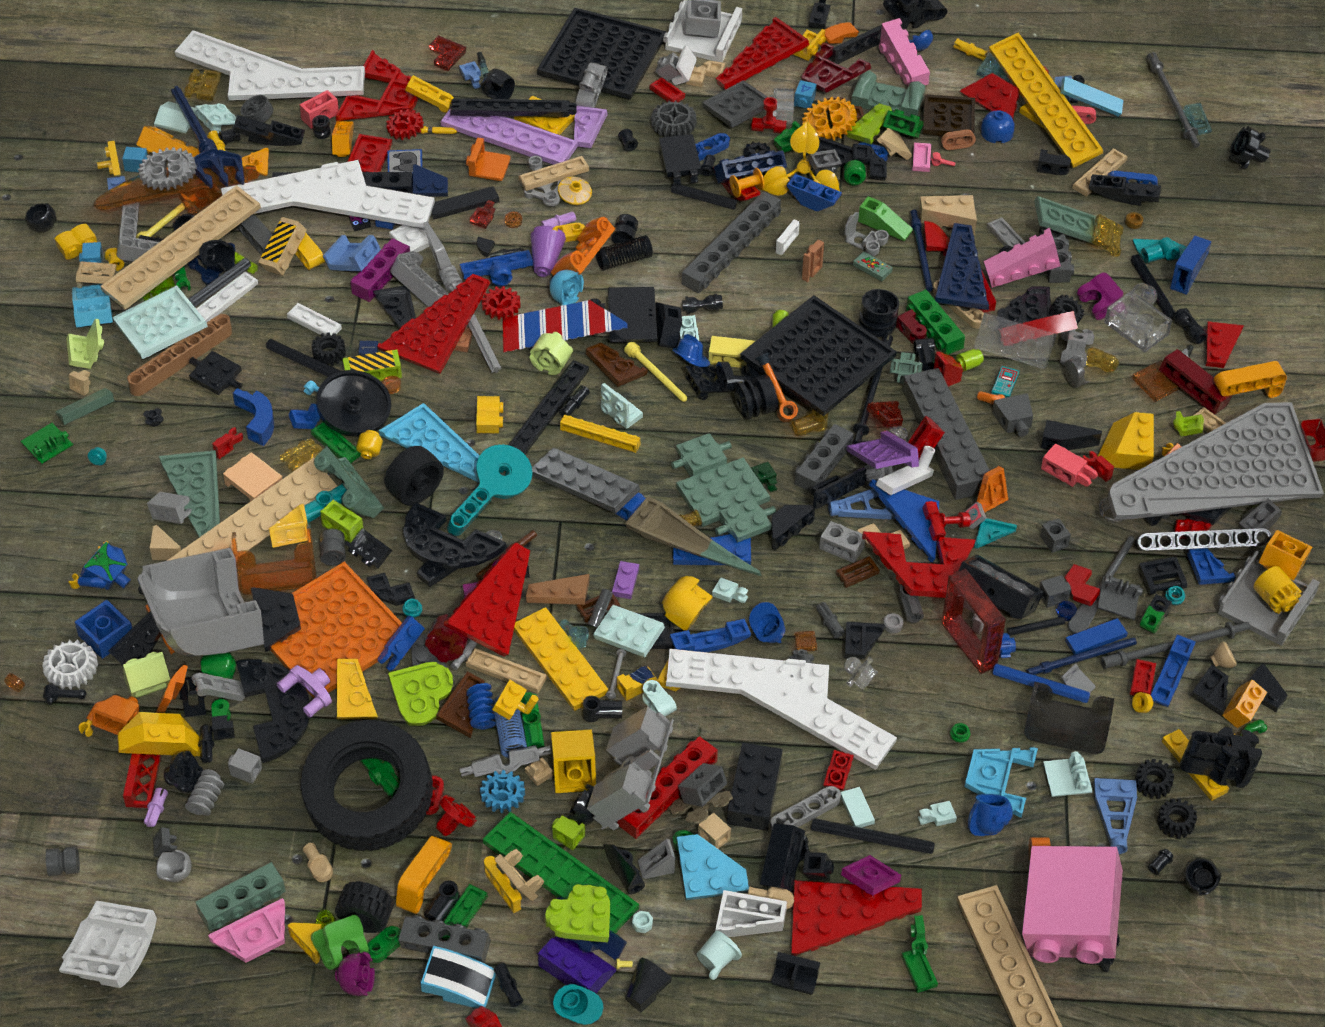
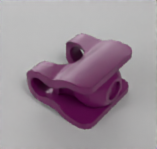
M1105 272L1095 276L1077 291V297L1082 302L1090 300L1099 301L1092 309V315L1097 320L1116 314L1124 309V305L1120 301L1123 297V291Z

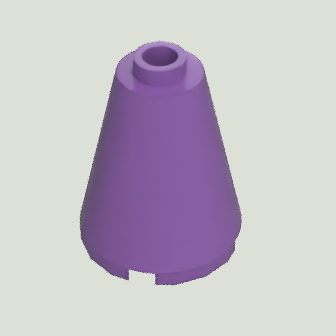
M552 226L535 227L534 231H531L530 234L534 272L540 277H547L551 274L550 272L556 264L566 240L565 233L560 229L558 231L552 230Z

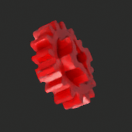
M407 109L406 112L402 110L399 113L394 112V116H389V120L386 121L387 131L395 139L401 137V140H404L407 137L409 140L411 136L416 137V133H421V129L424 128L423 118L415 110L409 112V109Z
M496 286L494 291L489 289V293H485L484 298H482V310L485 311V315L490 314L491 319L496 316L497 320H500L501 317L507 320V316L514 317V313H518V309L521 308L520 296L517 295V291L512 292V288L506 290L505 286H502L501 289Z

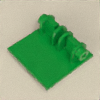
M53 423L20 441L41 464L73 446V443L68 439V433L60 431Z

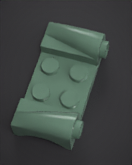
M866 71L859 76L852 94L851 105L872 110L874 106L880 103L890 106L893 112L895 109L904 111L905 116L910 117V114L918 116L920 105L925 96L926 87L924 84L914 81L909 84L908 89L877 83V76L871 71Z
M327 446L315 457L314 465L318 470L327 474H335L339 479H343V485L347 491L342 496V502L349 510L362 516L375 518L384 509V506L346 457L337 459Z

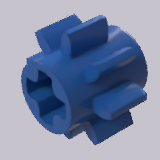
M1008 633L998 634V639H993L994 653L999 654L1001 658H1010V653L1016 651L1014 637L1010 638Z

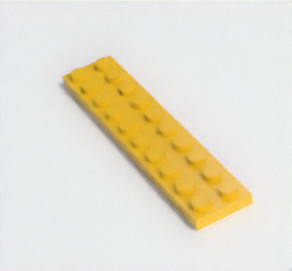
M1019 32L989 46V51L1013 85L1019 89L1020 95L1062 154L1070 157L1072 168L1103 154L1102 147L1066 97L1061 93Z

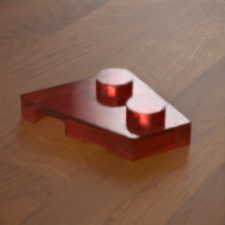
M898 401L868 403L866 410L879 420L884 427L902 426L903 417L901 409H898Z

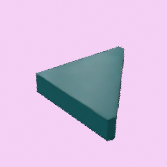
M989 518L985 519L980 524L974 548H980L1016 532L1017 525Z

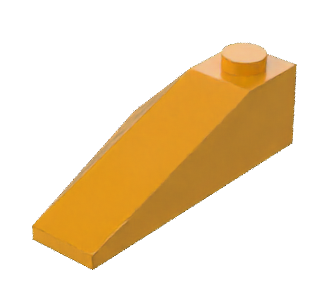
M144 126L136 144L141 148H147L148 154L153 151L158 153L159 149L165 151L166 147L169 150L175 147L176 151L182 148V152L187 150L188 154H192V157L200 154L197 148L190 145L186 146V142L173 138V135L154 126Z

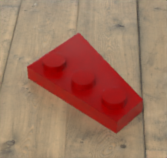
M1207 322L1206 366L1225 367L1243 331L1244 325Z

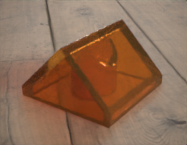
M198 178L177 191L188 214L197 215L222 196L221 190L213 181L212 188H209Z

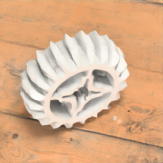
M70 639L65 644L61 641L60 646L54 645V650H48V655L44 656L42 664L44 676L50 684L53 683L57 687L60 686L61 689L68 687L72 690L74 686L80 688L82 683L87 685V680H93V675L96 674V668L98 667L96 653L85 642L80 644L78 639L74 643Z

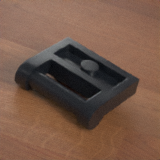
M1177 557L1139 563L1138 569L1146 585L1148 595L1168 590L1173 586H1179L1182 589L1187 588V580ZM1169 578H1177V580L1165 583L1154 584L1153 582Z

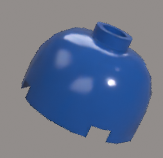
M995 110L989 112L983 118L981 135L985 140L991 143H996V141L1006 143L1014 135L1015 123L1012 116L1007 112Z

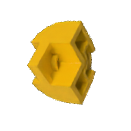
M692 576L681 577L668 590L661 603L666 612L665 616L684 631H687L695 623L701 611L713 597L697 585L700 580Z

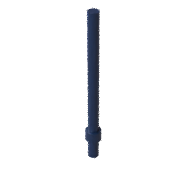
M913 209L910 211L911 227L916 238L925 287L928 292H931L933 286L921 233L922 224L918 218L917 210Z
M1133 637L1052 662L1045 661L1040 663L1039 666L1026 669V673L1033 675L1047 674L1052 672L1053 669L1137 645V641Z

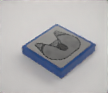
M422 149L388 151V172H412L413 178V164L423 167Z

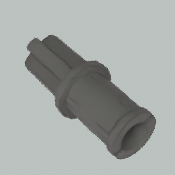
M602 589L596 605H593L594 610L587 624L598 628L605 612H608L606 609L613 595L612 591Z
M825 602L816 606L817 611L824 620L823 624L829 628L833 637L836 639L843 636L845 630L839 624L838 617L831 612Z

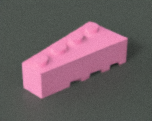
M900 18L882 23L879 50L885 55L888 63L895 68L896 73L901 76L904 84H907L908 87L914 81L928 85L930 71L921 55L917 56L915 44L909 42L907 30L901 28L902 21Z

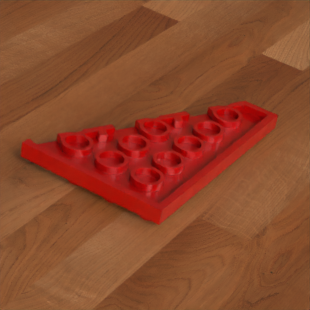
M472 274L465 282L457 285L456 289L451 293L442 296L432 306L423 310L424 313L415 319L412 318L400 330L392 333L390 338L382 344L379 343L378 349L383 352L397 350L399 358L441 374L489 287L490 281Z
M795 881L791 955L797 956L809 950L812 952L822 946L826 947L837 943L847 936L853 934L856 936L863 931L883 926L885 922L896 918L899 920L906 915L921 912L922 889L889 887L872 896L855 884Z

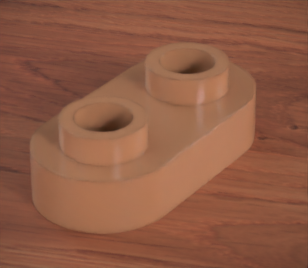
M968 129L947 132L941 138V143L946 150L968 148L976 141L974 133Z

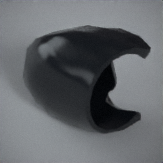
M494 68L485 76L480 88L483 93L492 99H509L514 92L515 81L503 70Z
M209 240L203 243L199 249L202 263L213 271H227L234 264V248L225 241Z
M1200 856L1190 860L1183 871L1187 886L1199 896L1207 895L1214 891L1222 877L1220 870L1212 860Z

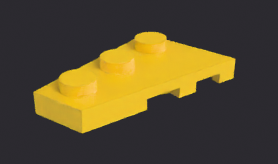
M337 659V719H378L358 659Z

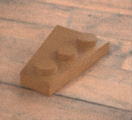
M586 574L529 584L526 601L527 603L585 605L590 575Z

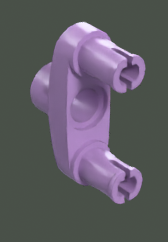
M296 665L289 670V674L276 683L279 690L283 693L296 683H301L315 696L310 703L303 707L304 713L310 718L320 709L326 708L332 703L330 695L324 688L330 683V679L320 668L311 674L304 668Z

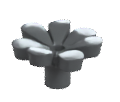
M803 649L794 650L793 656L789 657V659L806 660V663L812 664L814 660L813 654H808L807 650Z

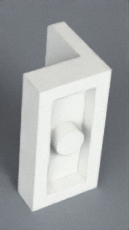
M687 45L683 46L676 65L680 75L672 79L674 85L689 81L697 60Z

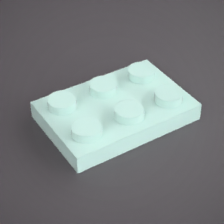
M612 605L593 635L596 640L646 657L665 627L662 622Z

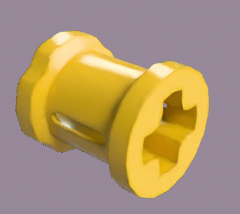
M109 248L105 251L104 257L109 264H116V271H119L124 267V261L117 257V248Z

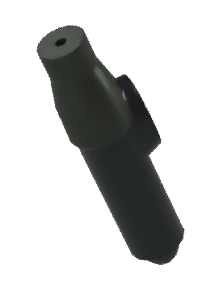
M501 249L490 253V258L521 252L524 249Z

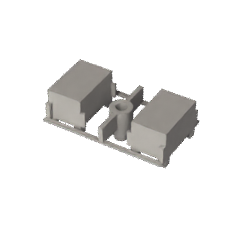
M648 706L613 727L606 751L615 757L614 761L620 765V768L606 775L601 782L594 785L587 807L594 814L593 818L602 825V830L609 827L614 831L619 827L616 821L637 809H640L643 813L649 810V801L652 792L655 791V781L664 752L667 751V741L673 731L672 725L674 720H668L660 712L655 713ZM657 749L660 752L659 756L653 751ZM656 765L653 777H651L652 772L649 769Z

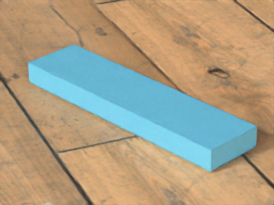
M1066 76L1062 79V94L1118 117L1122 114V99Z

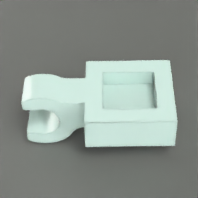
M720 578L712 591V596L729 603L732 599L745 603L748 599L746 595L748 589L738 588L737 583Z
M950 801L932 804L929 809L919 810L921 816H918L920 825L935 822L936 826L954 823L957 819Z

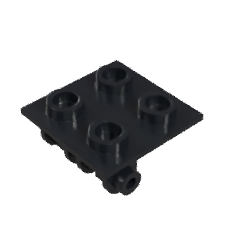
M685 366L687 370L685 378L699 399L706 400L709 392H724L718 381L715 366Z

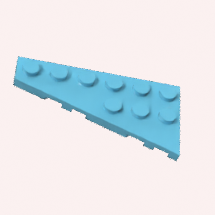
M424 403L379 430L380 436L407 449L413 446L424 447L443 466L479 483L476 474V463L480 455Z

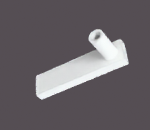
M925 446L920 456L918 467L911 468L906 466L879 478L876 486L893 495L932 477L934 470L929 467L935 449L931 446Z

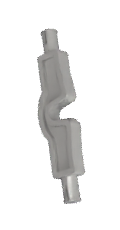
M550 745L537 749V746L510 750L508 752L510 760L508 764L502 763L499 754L473 761L472 766L460 768L461 776L474 774L475 777L493 773L494 771L501 774L502 770H505V774H508L511 771L517 770L521 765L539 761L540 756L552 754Z

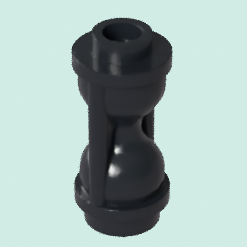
M715 293L707 296L704 300L686 296L685 300H682V310L686 311V314H690L703 307L709 311L715 310L717 312L719 309H723L722 296Z
M1187 308L1179 309L1175 312L1174 322L1186 331L1192 342L1201 344L1207 339L1206 329L1195 321Z

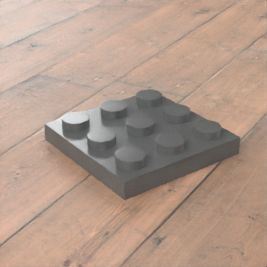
M743 80L702 103L704 109L733 128L756 114L765 111L763 102L767 96Z

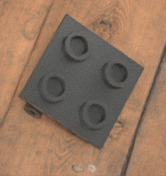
M1111 575L1109 577L1103 576L1097 608L1135 620L1138 597L1141 596L1143 588L1132 583L1129 585V581L1123 583V579L1120 580Z

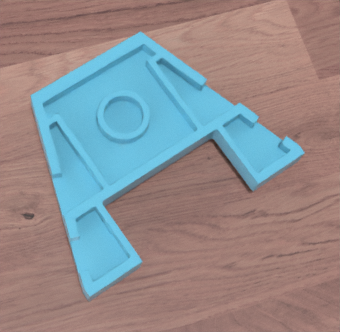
M1032 747L1030 750L1012 748L1010 751L974 749L965 788L978 795L995 794L1006 797L1011 803L1013 814L1022 818L1026 798L1007 794L1005 790L1012 763L1034 767L1038 748Z

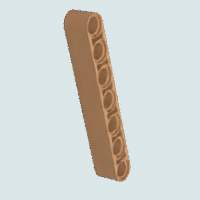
M226 314L217 315L207 322L208 327L178 341L130 373L127 377L130 393L134 396L145 394L188 365L191 357L197 359L227 339L232 334L230 317Z

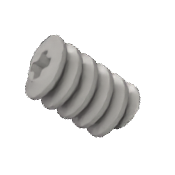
M209 769L201 772V776L198 778V782L195 784L194 790L185 804V808L189 812L204 816L211 814L210 809L214 808L213 802L218 800L217 796L221 793L220 789L224 787L223 781L220 780V775Z

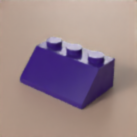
M561 937L551 938L538 953L539 967L565 985H579L596 994L616 972V968L593 952H585L573 940Z

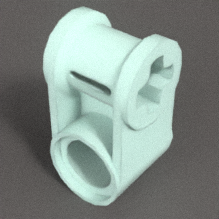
M649 680L644 683L642 700L655 713L660 712L667 716L677 710L673 698L667 694L657 681Z

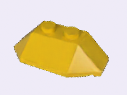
M139 712L117 735L119 753L175 755L180 752L190 751L193 756H200V747L198 746L200 737L180 714Z

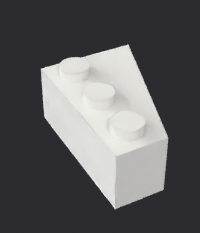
M723 890L716 931H720L728 938L783 931L787 901Z

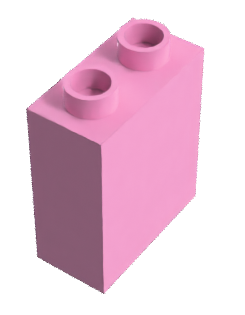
M1032 846L1022 931L1030 957H1034L1036 960L1044 963L1056 962L1059 960V957L1077 958L1081 962L1088 964L1099 963L1103 958H1115L1123 872L1117 847Z

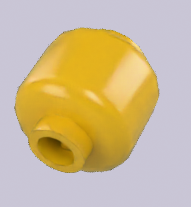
M366 430L359 435L356 450L361 453V457L364 459L377 457L380 454L383 439L378 432Z

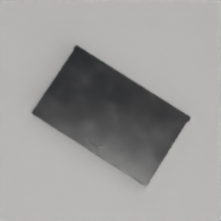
M609 287V312L627 322L628 327L610 331V342H657L654 287Z

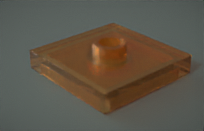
M1162 360L1132 376V379L1155 402L1181 389L1159 371Z

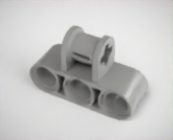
M590 62L588 68L584 69V77L582 82L579 83L580 89L575 102L577 106L595 108L607 76V66Z

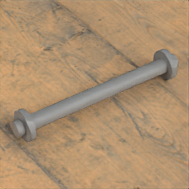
M619 649L616 652L618 659L610 691L606 692V696L609 699L616 697L614 691L622 659L626 656L624 649Z

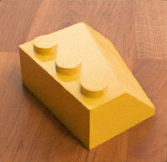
M1134 412L1114 422L1098 457L1102 455L1114 468L1140 470L1151 464L1154 457V414Z

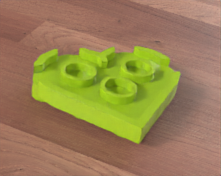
M427 662L388 673L399 713L410 726H422L435 720L439 711V701L449 696L453 687V677L450 670L443 665L437 664V662Z
M575 885L569 893L568 899H553L545 913V926L554 931L557 937L608 943L610 900L607 890L601 886Z

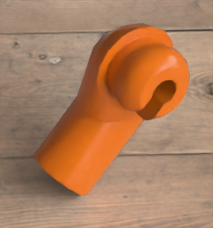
M982 391L977 395L978 400L992 405L994 400L1005 398L1002 394L994 395Z

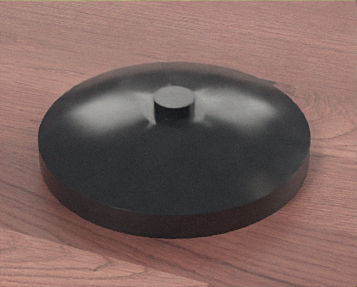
M344 370L330 375L323 381L317 393L316 407L322 421L332 430L343 435L357 437L366 430L378 431L384 426L391 411V397L385 385L373 375L358 370Z

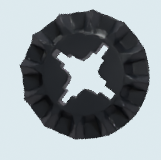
M752 141L751 144H746L744 156L750 157V155L756 153V150H759L758 153L760 155L771 150L766 143L761 144L760 141L758 143Z

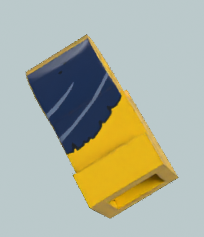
M642 666L627 676L624 674L618 676L617 690L628 701L643 693V685L646 681H657V678L648 666Z

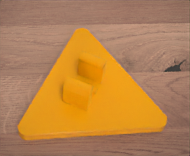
M264 148L242 157L243 168L267 176L269 149Z

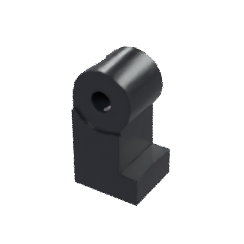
M1041 149L1037 172L1053 175H1067L1069 173L1070 157L1067 155L1047 154L1048 150Z

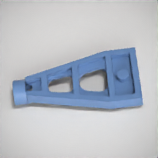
M874 488L828 503L830 516L896 519V515L890 508L873 509L870 507L869 500L879 496ZM859 501L863 502L865 510H852L850 504Z
M1095 778L1094 799L1110 847H1117L1118 853L1123 854L1128 850L1127 837L1137 800L1136 780ZM1107 801H1124L1126 804L1124 811H1110ZM1110 820H1124L1123 829H1112Z

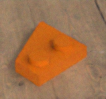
M1000 466L988 471L983 476L977 502L981 503L984 512L1008 501L1004 468Z

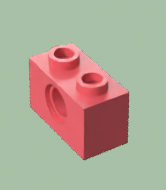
M328 90L299 104L301 120L311 129L313 128L312 120L314 117L325 115L331 119L336 116L339 110L337 98Z

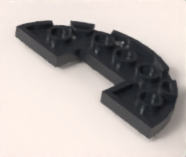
M417 502L411 507L405 518L406 522L403 527V533L408 549L422 562L437 568L461 569L476 566L499 556V554L507 549L506 542L477 529L464 541L439 530L447 521L446 515Z
M260 659L238 660L236 665L245 697L263 693L266 695L272 721L254 725L253 730L262 763L269 762L291 750L304 735L310 717L304 713L303 707L310 703L306 688L301 683H296L285 693L279 690L276 683L289 674V670L277 663H265Z

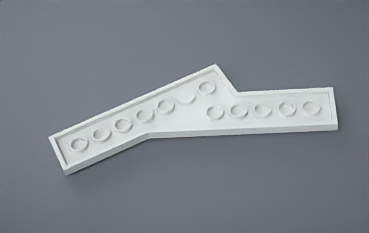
M194 30L175 51L176 57L229 75V100H248L256 95H264L268 99L315 97L326 90L334 96L364 95V66L301 69Z

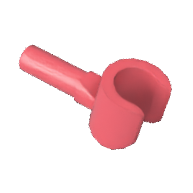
M934 152L933 158H931L934 166L946 164L955 167L956 162L942 159L938 152Z

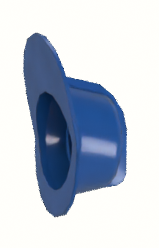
M685 334L683 339L679 341L677 348L673 349V352L695 366L707 367L710 365V361L703 355L702 342L689 334Z
M762 602L756 605L749 616L750 626L756 637L761 642L781 643V638L785 634V625L779 611L769 602Z

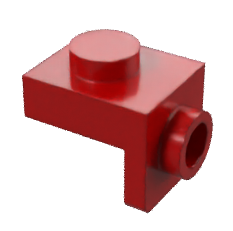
M484 1006L475 1009L472 1014L465 1018L470 1027H502L497 1015Z

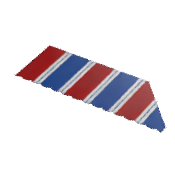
M591 300L514 315V317L508 316L507 320L503 317V350L505 353L516 349H524L525 347H533L538 338L544 333L552 334L553 332H558L565 341L596 333L600 334L605 331L610 332L628 328L627 322Z

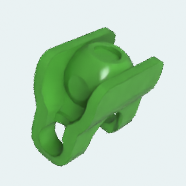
M356 915L336 920L327 924L323 929L311 934L314 947L319 952L325 967L330 970L337 968L343 959L341 946L345 947L350 954L355 952L368 953L369 951L362 923Z

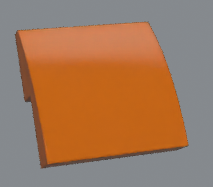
M183 665L170 680L159 701L156 713H165L171 700L176 699L185 681L187 665Z

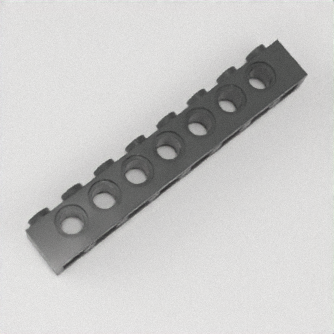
M763 191L682 272V285L698 294L703 289H706L710 282L717 278L720 272L727 268L735 257L737 258L741 251L748 247L751 241L758 237L761 231L768 227L775 217L780 215L781 199Z

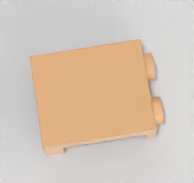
M252 452L246 457L241 458L238 463L223 473L225 485L227 487L233 485L246 495L250 502L283 479L282 475Z

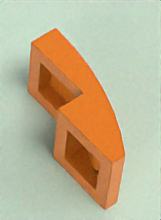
M850 22L840 23L825 29L824 37H826V41L829 44L842 43L844 38L857 37L859 31Z

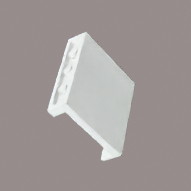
M688 0L681 1L679 11L675 13L674 21L670 23L669 31L664 35L665 50L681 53L683 46L687 45L695 57L723 62L742 22V8L736 7L733 14L721 12L718 37L685 34V13Z

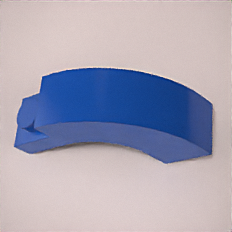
M237 388L233 392L235 406L255 415L253 420L246 426L248 439L264 446L274 431L271 403L265 395L257 390L251 395L249 392Z

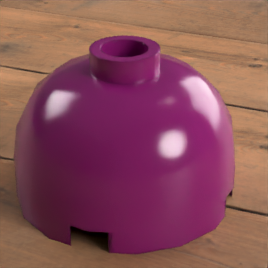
M351 953L340 962L338 969L335 971V978L345 993L352 996H367V992L372 991L375 971L374 968H370L369 962L373 961L369 953Z

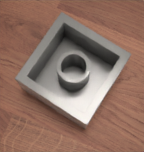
M688 0L685 13V34L718 37L721 23V1Z

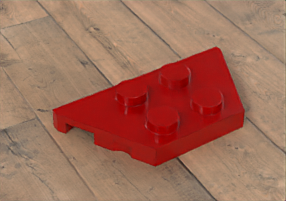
M991 73L960 90L961 95L975 98V103L989 112L1000 110L1007 112L1012 118L1014 117L1020 94L1019 89L999 76Z

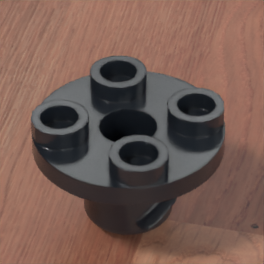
M190 751L180 752L172 757L170 766L164 770V780L168 785L175 786L182 793H191L198 782V778L201 776L203 768L199 766Z

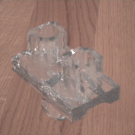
M856 657L848 658L844 663V667L848 673L853 675L846 684L851 687L855 683L863 690L878 673L871 666L874 660L868 657L862 664Z

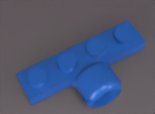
M529 250L461 263L460 270L464 279H467L472 274L478 276L488 275L493 284L502 287L511 282V270L533 266V259Z

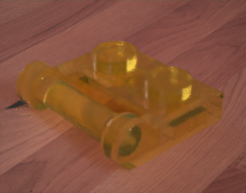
M1099 214L1095 218L1092 243L1106 249L1114 257L1120 256V240L1123 234V226Z

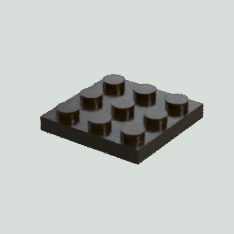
M925 94L923 134L944 135L947 132L967 129L974 133L975 98Z

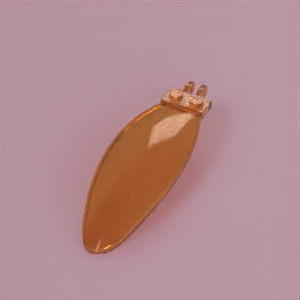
M246 165L243 168L244 183H248V180L258 179L259 173L256 167ZM223 166L224 172L228 174V184H240L235 179V174L237 173L233 166ZM167 167V174H166V175H167V178L169 177L168 167ZM203 168L205 174L212 176L213 186L224 185L219 181V176L210 168ZM192 174L193 178H188V183L182 182L183 186L176 185V189L170 187L167 190L165 187L160 191L159 187L153 190L152 186L148 188L147 184H143L140 176L137 175L103 193L94 201L93 206L100 210H106L157 197L207 188L208 186L195 174Z

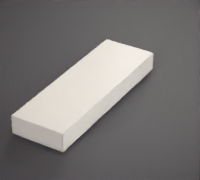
M299 303L287 313L288 319L320 335L322 333L327 335V332H330V335L333 333L337 334L342 329L341 324Z

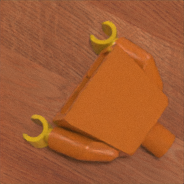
M113 695L107 700L96 702L86 718L88 719L87 722L79 724L80 733L83 734L85 731L86 737H90L93 734L91 727L93 725L118 735L139 713L138 701L133 696L125 699L118 695Z

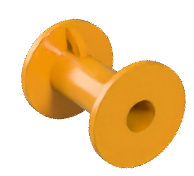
M754 168L752 176L738 180L735 175H731L729 179L730 187L735 197H740L741 190L757 186L759 190H763L765 187L763 175L758 168Z

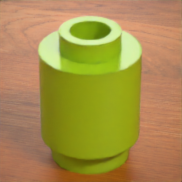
M971 349L956 356V362L961 364L963 372L980 366L984 361L983 354L979 349Z

